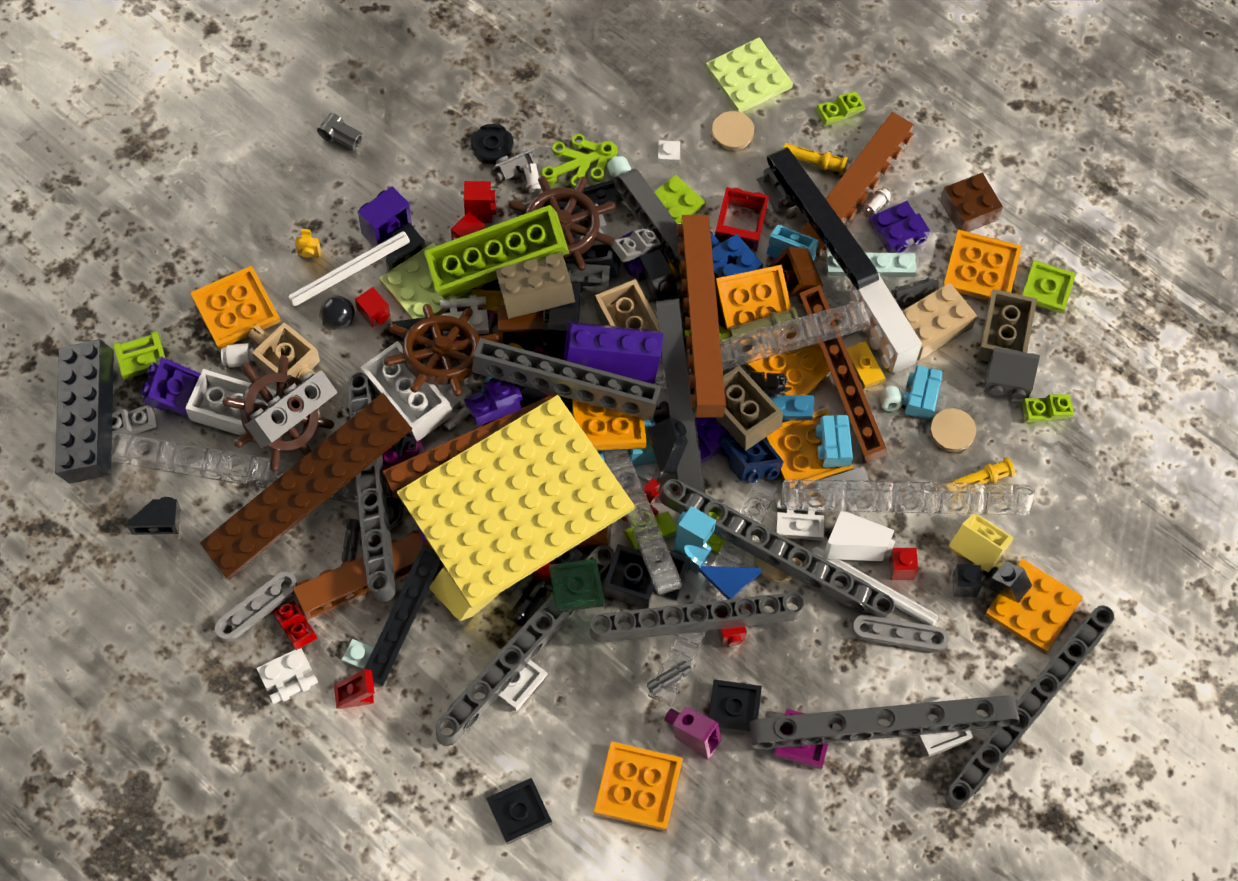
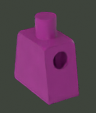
M684 707L681 713L671 708L664 718V721L672 725L677 740L708 760L722 741L718 722L690 707Z

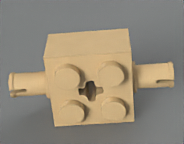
M285 322L271 335L267 334L258 325L254 327L257 330L256 332L252 329L249 333V337L259 344L252 352L255 365L266 374L278 373L279 358L281 356L288 357L287 374L299 380L305 374L312 371L320 362L317 348Z

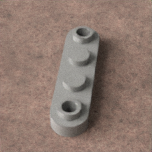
M289 572L277 574L222 616L215 624V632L218 638L224 642L235 640L295 594L293 588L298 584L295 576ZM284 584L290 585L287 589H283L282 586ZM226 628H232L230 633H224Z
M871 615L858 616L852 627L853 634L860 640L929 652L943 651L949 641L947 632L941 627ZM865 626L868 628V631L863 632L860 627ZM931 639H938L939 644H934Z

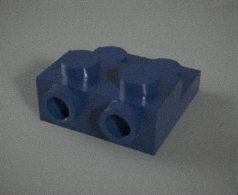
M732 436L722 438L720 445L731 458L729 467L740 481L748 480L750 483H754L759 478L767 477L769 480H773L779 476L784 461L765 438L746 451Z

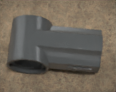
M329 113L317 128L318 134L326 141L332 142L335 140L351 150L358 149L363 139V133L345 124L343 119L334 113Z

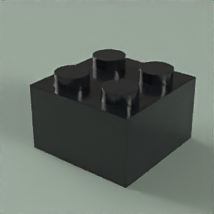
M617 544L603 586V597L642 609L649 608L662 569L663 557Z

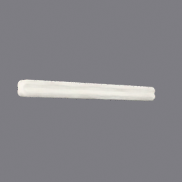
M404 231L396 234L289 295L290 301L294 306H297L408 244L410 240Z
M815 547L812 552L824 558V550ZM826 559L889 595L894 600L895 607L926 625L934 626L938 615L840 559Z

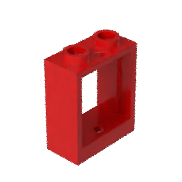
M726 187L715 231V237L719 242L722 243L737 234L751 250L757 251L769 196L760 192L753 193L743 191L740 188ZM729 204L760 210L755 232L724 225Z

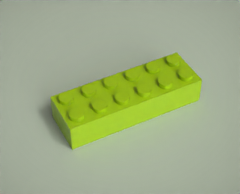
M551 205L424 251L435 290L443 298L497 280L496 268L562 252L563 256L569 254L558 214Z

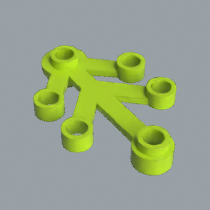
M575 134L572 137V146L576 149L584 148L593 152L585 154L565 148V144L562 142H555L552 146V152L555 156H564L574 160L555 168L551 166L544 167L540 171V176H545L549 185L552 186L557 182V176L579 168L577 174L571 179V186L574 189L576 186L574 182L578 181L580 177L586 176L591 162L599 160L597 167L591 170V179L594 182H600L604 178L607 162L617 156L618 148L610 141L597 144L585 140L582 134ZM595 173H600L601 175H600V176H595L594 174H595Z

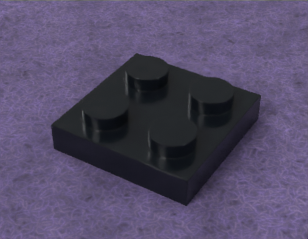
M714 679L709 718L718 722L719 729L722 731L751 734L749 723L758 719L762 686Z
M532 778L486 798L506 845L552 825V820Z

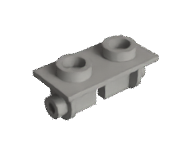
M525 147L515 152L516 156L510 159L508 156L498 159L496 161L497 164L492 170L498 169L499 172L496 174L499 181H506L517 176V166H519L521 173H523V166L528 164V167H530L532 163L539 164L538 158L536 156L532 157L535 149L528 150Z

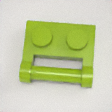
M158 330L151 332V335L124 343H120V341L113 343L123 379L145 374L152 362L155 363L160 357L166 358ZM154 343L153 346L124 354L125 351Z

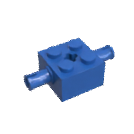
M710 231L714 275L717 278L763 269V263L737 234L720 243L712 231Z

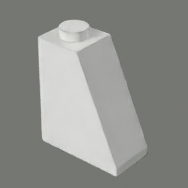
M841 510L827 542L823 557L826 559L883 561L885 554H891L895 541L891 538L894 530Z

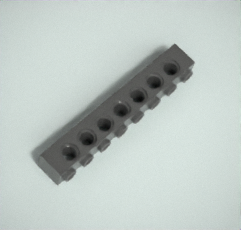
M482 338L479 339L473 356L472 373L647 420H653L661 386Z

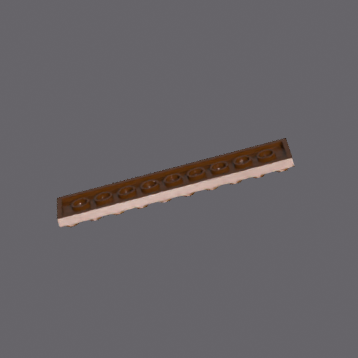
M381 393L200 542L201 546L224 576L230 580L413 428L386 395Z

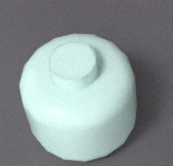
M615 156L607 164V169L613 179L631 170L627 159L623 156Z
M888 386L880 391L879 401L882 409L890 412L898 410L902 406L903 398L900 389Z

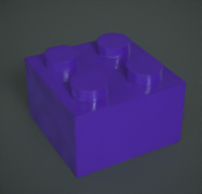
M393 186L381 191L375 199L363 204L358 210L361 234L374 247L389 239L396 228L407 223L412 225L409 202Z

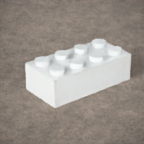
M880 275L878 281L859 290L852 285L848 308L859 320L858 323L861 326V330L866 332L870 338L871 347L877 350L881 356L882 365L888 368L891 374L914 365L922 343Z
M397 341L361 366V369L368 377L374 390L379 395L384 393L413 428L410 434L418 442L454 416V412L449 401L434 384L424 382L418 392H411L410 386L416 377L407 369L405 363L392 366L384 364L386 357L403 354V347Z
M203 369L185 408L189 419L240 436L243 435L246 431L241 422L240 409L224 406L222 400L225 397L241 400L244 392L252 383ZM267 388L269 392L272 394V396L275 398L276 391ZM258 393L255 403L268 406Z

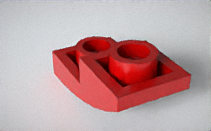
M294 600L273 612L296 651L318 639Z

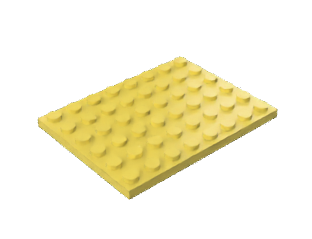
M558 395L397 491V495L472 610L635 510V505Z

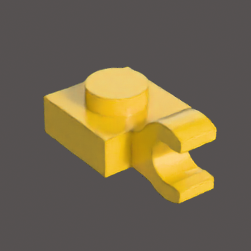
M301 229L302 237H296L295 242L297 255L305 258L320 257L319 239L312 238L311 230Z

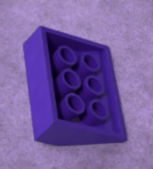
M568 321L563 360L654 384L661 358L663 333L655 330Z

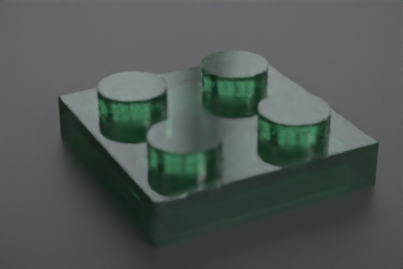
M596 559L549 565L548 570L557 613L605 605Z

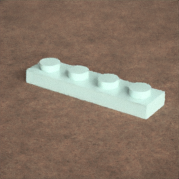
M827 252V276H846L831 253ZM865 253L874 264L880 276H916L915 253Z

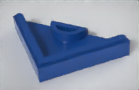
M701 566L699 568V572L727 599L736 597L762 572L760 568Z

